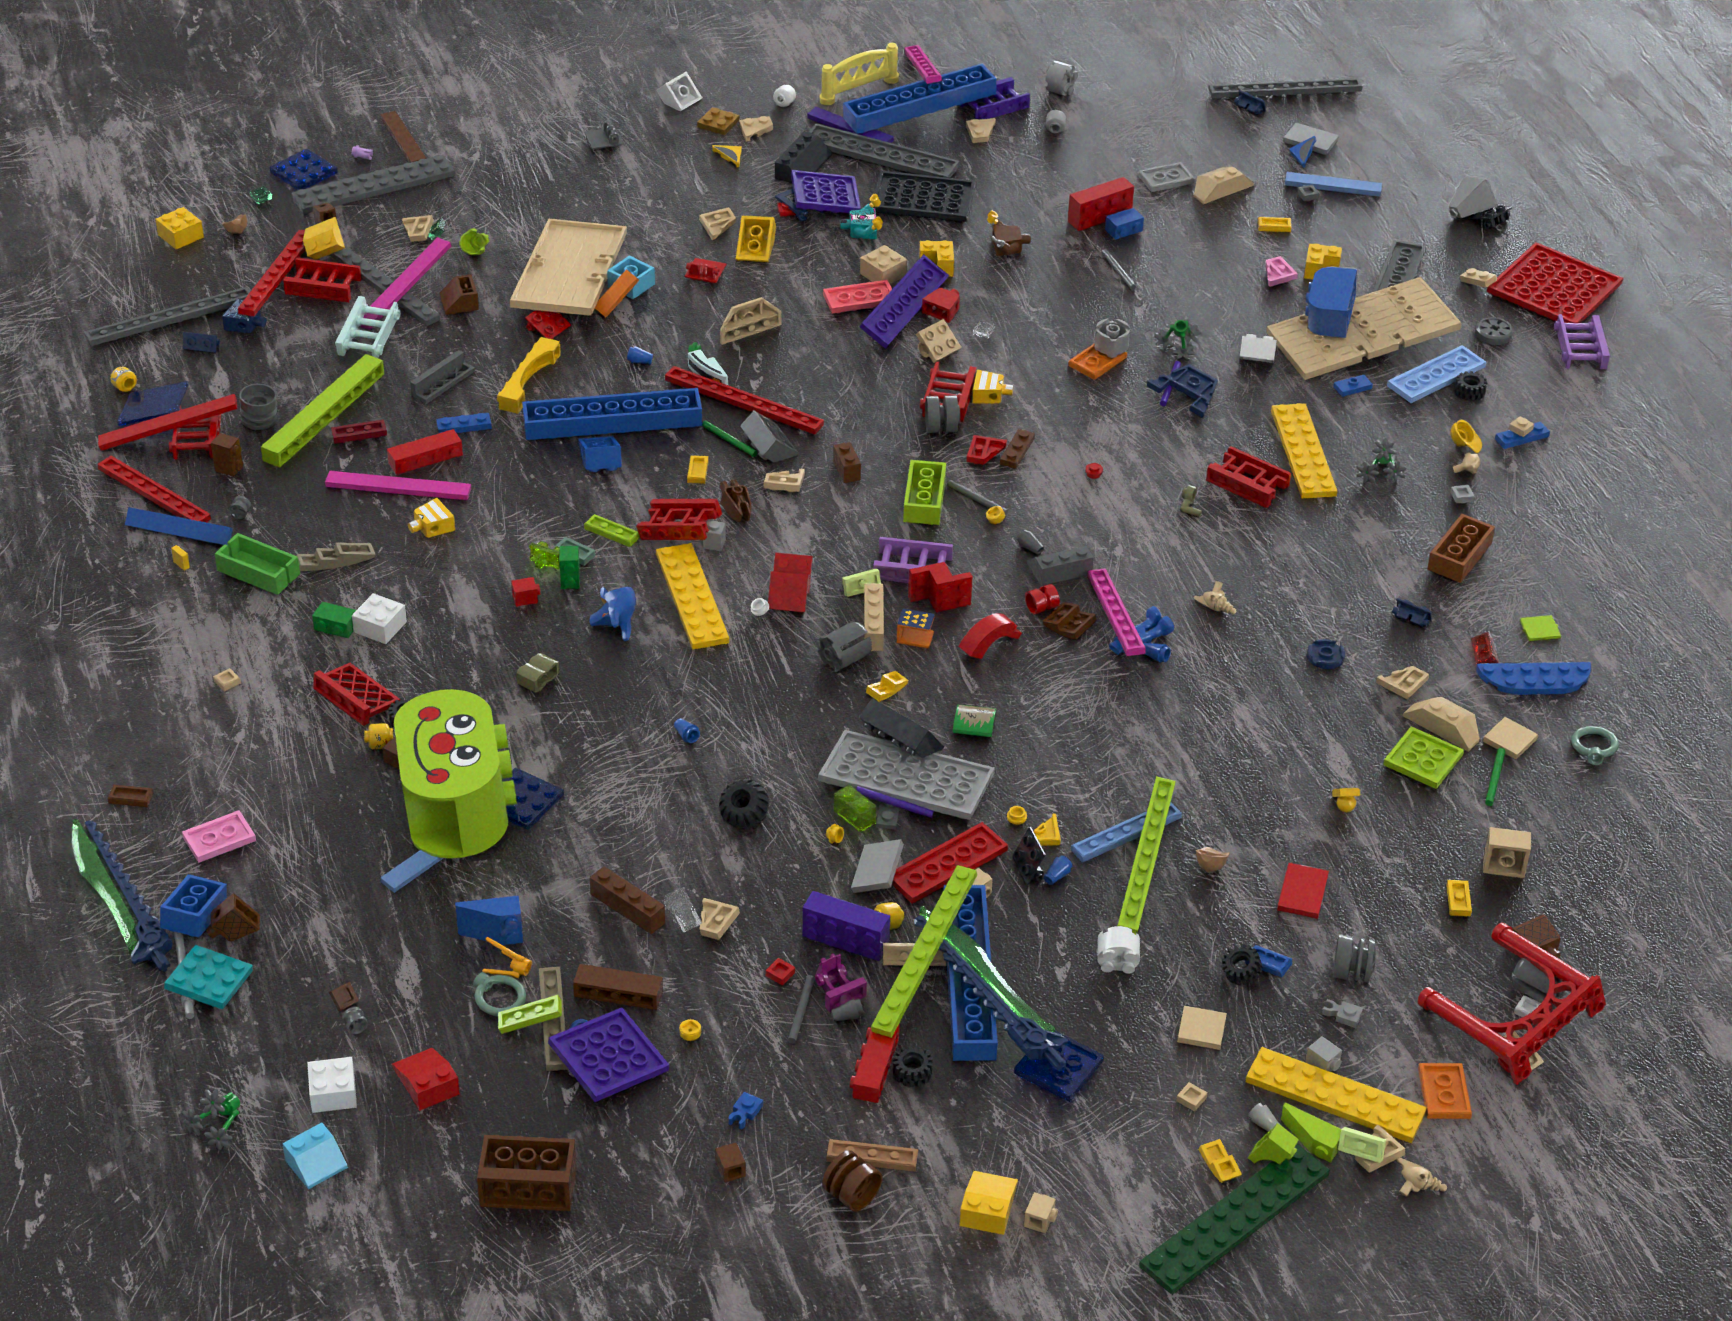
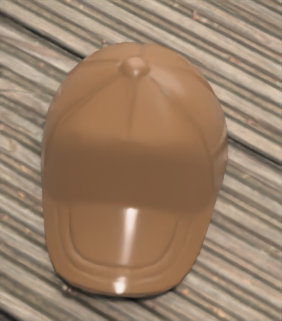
M246 214L238 215L233 221L222 222V225L231 234H241L247 227Z
M1210 847L1196 850L1197 861L1206 872L1222 869L1230 852H1219Z

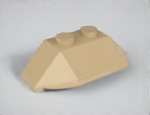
M1222 167L1197 176L1194 197L1202 204H1206L1254 186V182L1235 167Z
M762 297L731 307L720 329V343L723 345L780 326L781 310Z
M1443 697L1414 703L1403 713V717L1468 752L1480 740L1475 714Z

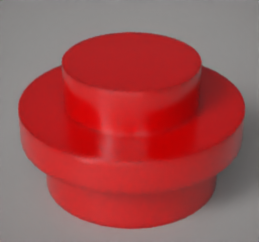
M1091 463L1085 467V472L1089 478L1097 479L1103 473V467L1098 463Z

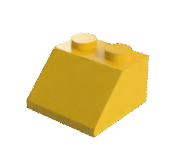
M336 217L305 229L303 242L307 256L315 260L345 248Z

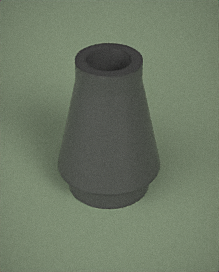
M1024 530L1017 538L1021 547L1037 555H1040L1044 550V546L1031 531Z
M854 998L831 1010L835 1022L860 1019V1016L864 1015L860 999L854 1000Z

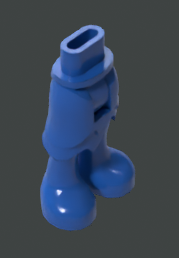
M1152 606L1146 611V620L1136 625L1135 628L1143 643H1151L1154 638L1172 633L1174 631V624L1168 616L1161 618L1160 611L1157 607ZM1115 637L1114 642L1109 644V648L1117 655L1122 652L1125 653L1118 637Z

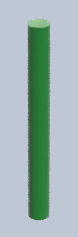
M705 420L702 423L704 428L750 456L755 457L757 455L756 450Z
M1503 748L1497 750L1485 801L1487 806H1492L1505 755V749Z

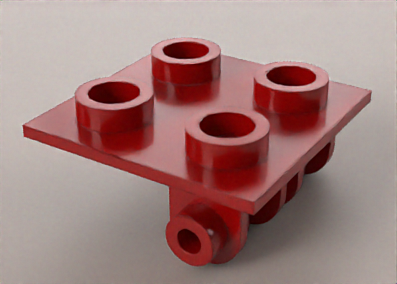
M695 258L693 262L686 264L688 271L685 277L717 283L727 264Z
M535 310L525 317L528 321L526 328L529 331L536 329L548 339H553L571 326L559 312Z

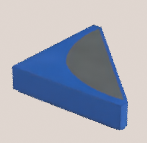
M1315 136L1289 149L1291 155L1303 168L1306 167L1305 164L1310 158L1314 143H1316Z

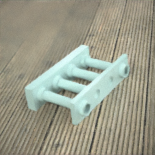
M358 296L335 342L337 354L344 356L346 351L352 348L372 352L373 357L379 358V355L383 353V347L396 321L400 318L397 302H394L391 309L388 310L370 307L366 304L365 297ZM367 313L387 316L385 321L363 318ZM361 325L381 328L379 333L357 330ZM362 337L374 339L375 341L373 345L352 342V339Z

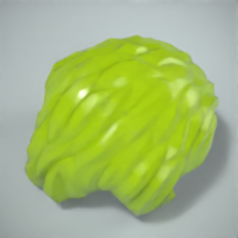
M472 228L461 236L459 245L464 253L481 255L485 252V246L490 242L489 236L485 233H477V230Z

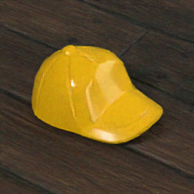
M1459 420L1453 424L1450 431L1453 442L1459 447L1468 446L1475 453H1479L1482 448V441L1472 426L1464 420Z

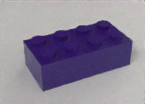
M812 891L803 906L802 936L880 961L883 956V943H889L890 915Z

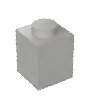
M708 520L707 526L709 531L706 533V540H703V548L722 551L726 541V523Z
M1321 1036L1308 1047L1306 1062L1330 1072L1332 1070L1336 1071L1342 1062V1050Z

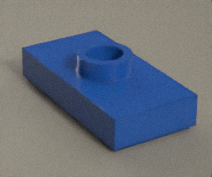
M1360 375L1334 382L1333 387L1343 397L1370 390L1373 384L1365 375Z
M1257 945L1253 947L1259 954L1262 963L1261 970L1282 978L1292 965V958ZM1245 960V964L1249 965L1250 962Z

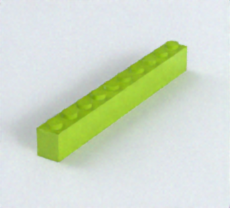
M365 354L261 446L262 460L277 467H281L384 375L383 360Z

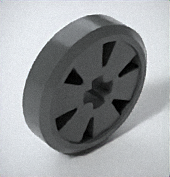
M1484 318L1476 324L1475 335L1484 343L1502 345L1512 339L1513 327L1510 323L1500 318Z

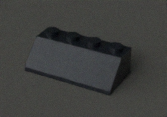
M804 131L775 161V178L792 183V170L817 172L832 156V152L818 135Z
M873 698L859 716L864 722L863 726L871 732L873 730L878 731L877 734L885 740L890 738L891 743L899 748L901 746L905 747V751L912 756L917 754L924 758L944 748L929 730Z

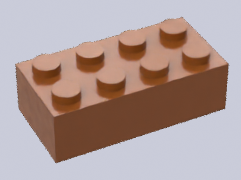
M1461 514L1430 552L1427 569L1461 583L1492 544L1495 526Z

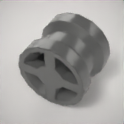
M236 496L229 507V513L234 518L243 519L251 507V502L244 496Z
M351 1007L342 1015V1020L350 1034H359L368 1026V1021L360 1007Z

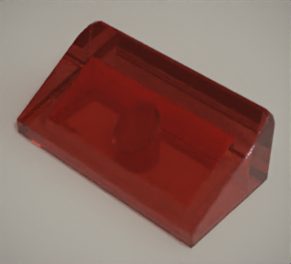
M1489 632L1471 638L1477 664L1499 663L1494 640Z

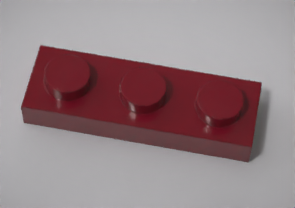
M383 419L331 427V433L335 444L387 436V429Z

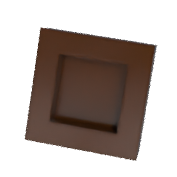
M350 981L329 992L338 1011L359 1001Z

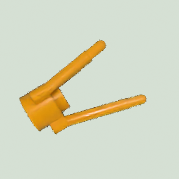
M486 937L485 940L502 950V954L512 959L510 968L513 971L483 969L482 972L513 976L515 978H519L520 975H528L532 966L531 960Z

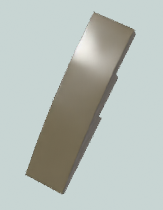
M335 543L334 549L316 548L315 554H296L299 560L300 571L340 568L375 558L376 555L371 543Z

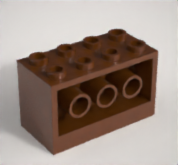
M484 1135L477 1174L480 1207L571 1211L577 1170L575 1139Z

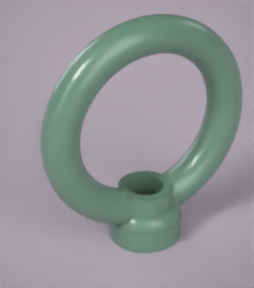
M1583 727L1575 731L1571 737L1574 749L1580 754L1587 756L1588 762L1592 765L1601 764L1605 757L1613 755L1619 747L1617 737L1609 730L1601 727ZM1587 734H1597L1607 738L1611 746L1605 750H1601L1599 747L1588 749L1580 744L1579 739Z
M481 972L474 979L473 986L476 987L475 1001L478 1007L487 1014L498 1016V1012L524 1005L526 1001L525 988L513 977L506 975L489 977L486 973ZM493 984H507L516 990L518 998L509 1007L496 1008L486 1003L483 993L489 991Z

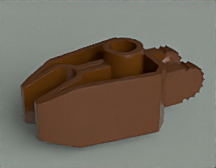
M736 479L730 481V486H728L726 481H721V505L733 520L741 522L743 516L746 521H749L752 503L747 487L739 485Z

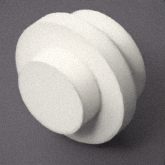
M757 598L751 603V612L755 616L764 615L769 610V603L762 598Z

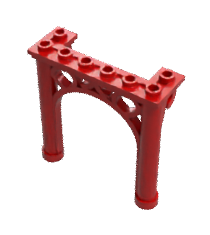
M1499 923L1492 932V940L1520 958L1527 959L1548 977L1549 989L1542 1003L1528 1015L1506 1023L1483 1021L1431 987L1425 988L1420 993L1418 1005L1425 1010H1431L1488 1047L1499 1057L1497 1060L1501 1067L1508 1073H1511L1514 1084L1518 1085L1532 1072L1529 1057L1539 1051L1542 1045L1553 1038L1562 1027L1569 1024L1572 1018L1579 1012L1586 1009L1588 1016L1592 1018L1603 1010L1606 1002L1601 979L1598 975L1595 977L1586 976L1514 932L1507 924ZM1554 976L1560 979L1562 982L1556 984ZM1559 992H1571L1564 999L1555 998V994ZM1525 1029L1528 1031L1520 1038L1512 1037L1513 1032L1516 1030ZM1506 1032V1038H1504L1498 1033Z

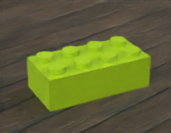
M910 461L903 522L940 525L946 481V463Z

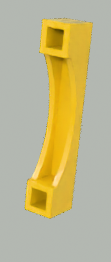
M540 337L537 343H534L532 350L527 353L524 361L519 364L516 372H513L510 380L505 383L502 391L498 393L497 402H499L500 410L519 414L523 408L522 402L525 401L524 385L535 372L549 364H555L560 357V341Z

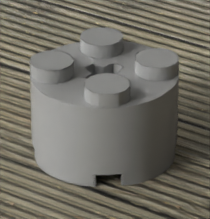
M1054 61L1055 64L1050 65L1047 71L1045 82H1048V86H1045L1047 91L1063 96L1071 95L1074 82L1077 80L1079 73L1072 65Z
M1103 319L1099 321L1096 326L1094 348L1101 353L1107 354L1110 358H1115L1117 355L1124 353L1129 347V325L1120 319H1115V321Z

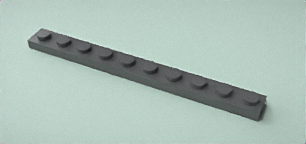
M1359 78L1209 85V92L1211 97L1215 99L1239 97V90L1248 92L1252 96L1261 97L1271 95H1310L1314 93H1354L1362 91V84Z
M346 246L342 250L329 254L339 263L360 266L362 280L381 294L394 282ZM407 292L397 302L399 307L425 326L440 320V314L410 292Z
M243 287L85 331V338L90 346L100 345L101 343L115 341L119 338L182 322L190 318H197L222 309H229L237 299L244 300L250 293L248 287Z

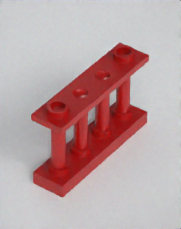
M296 258L297 273L295 277L285 276L283 283L285 294L349 303L351 300L350 283L351 281L361 282V269L357 265ZM304 274L313 275L310 280L301 279ZM320 276L329 277L326 282L318 281ZM336 278L345 279L343 284L334 283Z
M936 362L934 368L930 370V381L925 397L920 401L922 416L925 417L926 396H938L939 399L943 400L944 396L956 395L934 391L935 388L960 391L956 396L960 407V422H964L973 392L977 367L970 366L968 373L959 374L939 371V362ZM938 378L964 381V383L954 384L937 380Z
M177 402L176 409H173V412L182 410L180 402ZM222 414L210 417L208 420H200L174 428L172 442H169V451L173 452L174 459H178V450L206 449V451H209L210 458H213L211 442L220 434ZM208 427L206 431L181 432V428ZM207 438L205 442L179 443L180 439Z

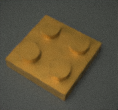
M712 107L697 122V127L725 136L739 122L740 115Z

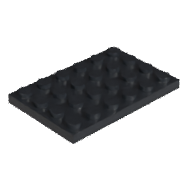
M881 171L874 193L878 195L881 204L873 208H875L877 213L966 222L975 189V181Z

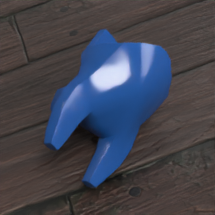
M603 587L600 591V597L604 605L596 613L590 615V625H608L614 628L620 626L623 640L628 641L631 634V617L636 607L635 592L631 587H623L609 592Z

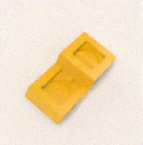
M893 671L882 675L881 682L868 685L866 693L880 702L900 691L908 684L909 680L898 672Z
M1220 1139L1199 1147L1198 1150L1204 1161L1221 1183L1242 1175L1233 1156H1228Z

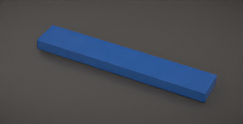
M128 507L125 522L127 526L222 545H228L227 542L231 539L233 530L231 527Z

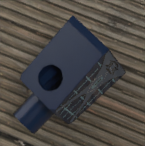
M237 299L222 316L224 330L241 333H251L257 326L265 327L267 319L261 317L260 310L254 317L238 314V307L244 301L242 299Z

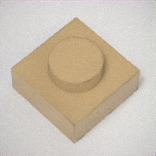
M1521 416L1509 425V430L1522 437L1534 429V423Z

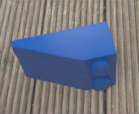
M613 436L578 439L583 465L589 472H598L599 469L604 468L608 471H614L618 467H622L621 446Z
M519 896L455 903L458 935L486 941V937H489L501 945L523 943Z

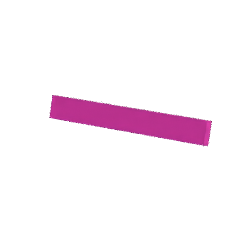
M919 45L904 48L905 54L927 84L942 81L940 73Z
M437 237L370 307L390 310L393 303L398 302L452 247L451 243ZM367 313L363 318L379 321L383 316ZM367 325L360 326L368 330H371L373 328V326Z
M329 471L325 481L326 487L459 500H468L471 491V484L338 471Z
M1105 568L1089 570L1088 578L1126 656L1145 654L1146 648Z

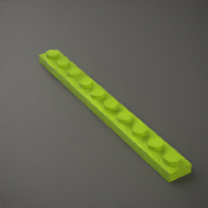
M1157 776L1118 926L1132 929V933L1135 935L1138 933L1176 783L1174 780Z
M959 865L956 866L871 1025L872 1032L892 1038L977 877V870Z

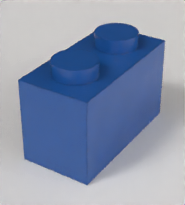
M1134 208L1106 216L1105 230L1115 240L1143 231L1144 217Z

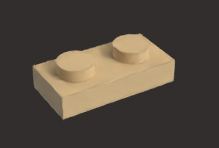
M1474 268L1468 269L1460 275L1461 282L1482 287H1488L1497 281L1496 274L1479 271Z

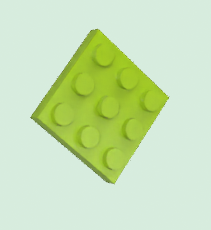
M1411 726L1384 759L1383 765L1437 789L1461 759L1464 749Z

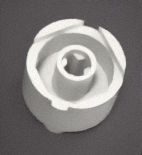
M1122 926L1110 927L1108 932L1105 933L1102 931L1098 935L1097 960L1101 970L1104 972L1119 970L1124 973H1133L1135 967L1140 962L1139 935L1132 933V929Z

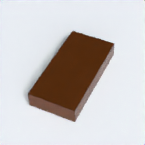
M113 784L108 796V803L148 807L153 796V788Z

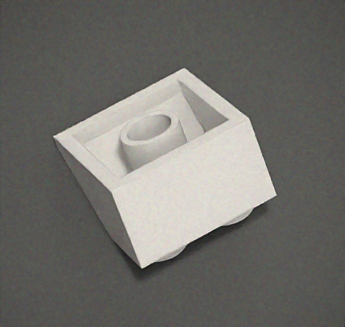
M684 72L656 90L664 104L678 111H682L702 99L701 94L687 72Z

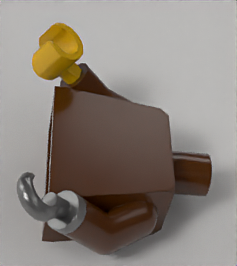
M993 210L988 213L987 221L990 224L994 223L991 238L996 256L1020 253L1022 251V244L1031 243L1030 234H1021L1019 226L1005 225L999 219L997 220L998 214Z

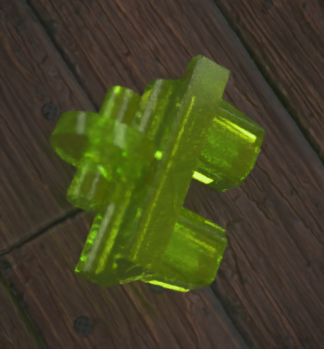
M543 541L537 544L530 543V560L535 562L536 568L542 569L546 565L559 570L560 547L556 546L554 549H550L548 544Z

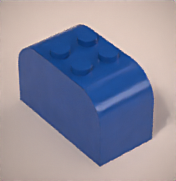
M1325 267L1319 269L1314 274L1313 281L1309 282L1308 292L1310 293L1306 294L1308 306H1306L1305 316H1308V328L1311 332L1322 336L1346 338L1356 298L1357 269Z

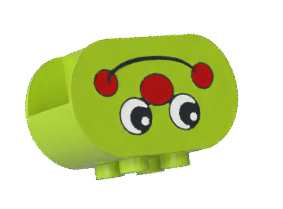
M452 689L438 690L413 698L398 710L394 718L400 777L412 842L417 849L439 858H462L481 853L492 847L502 838L508 827L506 806L517 804L514 781L502 782V779L513 777L509 750L498 752V749L508 748L505 724L494 725L489 704L480 696L471 692Z

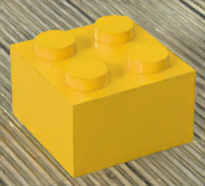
M184 207L155 219L158 236L175 249L204 238L202 221Z

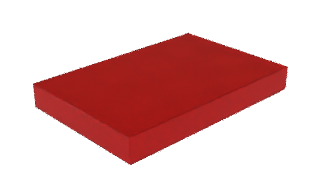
M1288 863L1277 910L1318 919L1329 871Z

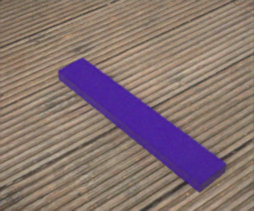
M818 107L807 113V118L832 128L855 133L842 116ZM876 129L859 133V135L889 143L894 141V136Z

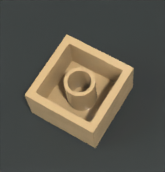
M886 245L860 257V274L872 282L888 280L889 284H892L903 278L907 273V259Z
M1490 827L1484 852L1483 873L1524 878L1531 851V832Z

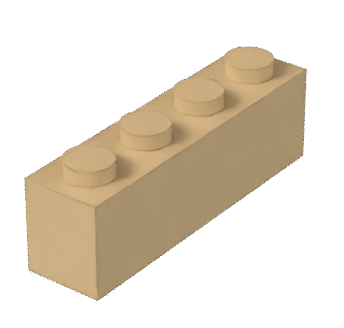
M876 583L864 584V627L868 631V633L864 634V639L870 636L872 641L871 651H883L884 641L883 584Z

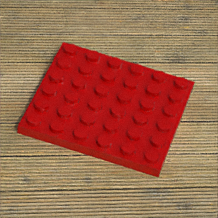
M1535 242L1497 277V281L1487 287L1486 292L1534 311L1539 315L1548 317L1553 321H1557L1558 315L1562 314L1564 323H1582L1622 284L1623 278Z

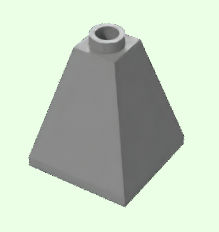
M1469 175L1463 178L1449 204V213L1453 218H1463L1499 205L1487 179Z

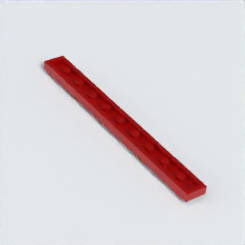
M298 230L240 304L238 314L254 317L295 265V259L300 258L306 249L303 242L305 230Z
M673 366L665 374V381L687 389L698 388L699 393L751 412L754 410L764 417L812 434H816L824 426V420L676 366Z

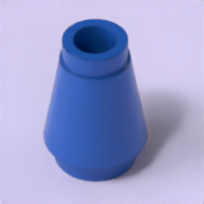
M636 346L629 348L627 360L631 361V363H652L653 354Z
M1143 643L1146 648L1145 655L1160 663L1168 661L1171 649L1166 644Z
M681 718L675 721L674 727L685 742L694 743L699 739L700 731L696 725Z
M1065 856L1056 857L1044 875V880L1048 884L1053 885L1069 874L1073 866L1071 861Z

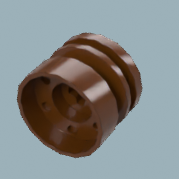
M847 1150L839 1154L828 1166L823 1176L822 1187L828 1193H831L833 1197L839 1198L850 1210L858 1212L875 1198L881 1187L883 1177L880 1171L869 1163H865L852 1150Z

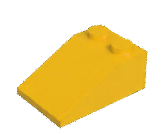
M741 217L736 261L769 262L776 233L774 217Z
M974 1171L964 1194L960 1209L959 1226L1004 1235L1018 1179Z

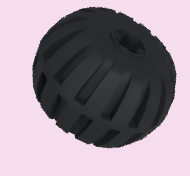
M739 779L728 784L722 791L719 800V810L723 819L730 825L739 828H748L759 824L765 818L769 807V798L765 789L750 779Z

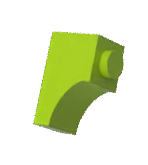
M1277 1123L1256 1143L1248 1159L1253 1163L1260 1160H1272L1281 1164L1286 1158L1290 1160L1296 1153L1297 1149L1294 1147L1299 1139Z

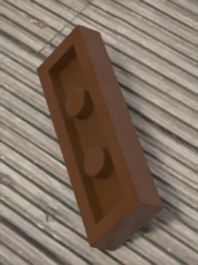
M1018 429L1001 456L1000 465L1017 469L1034 441L1035 433Z

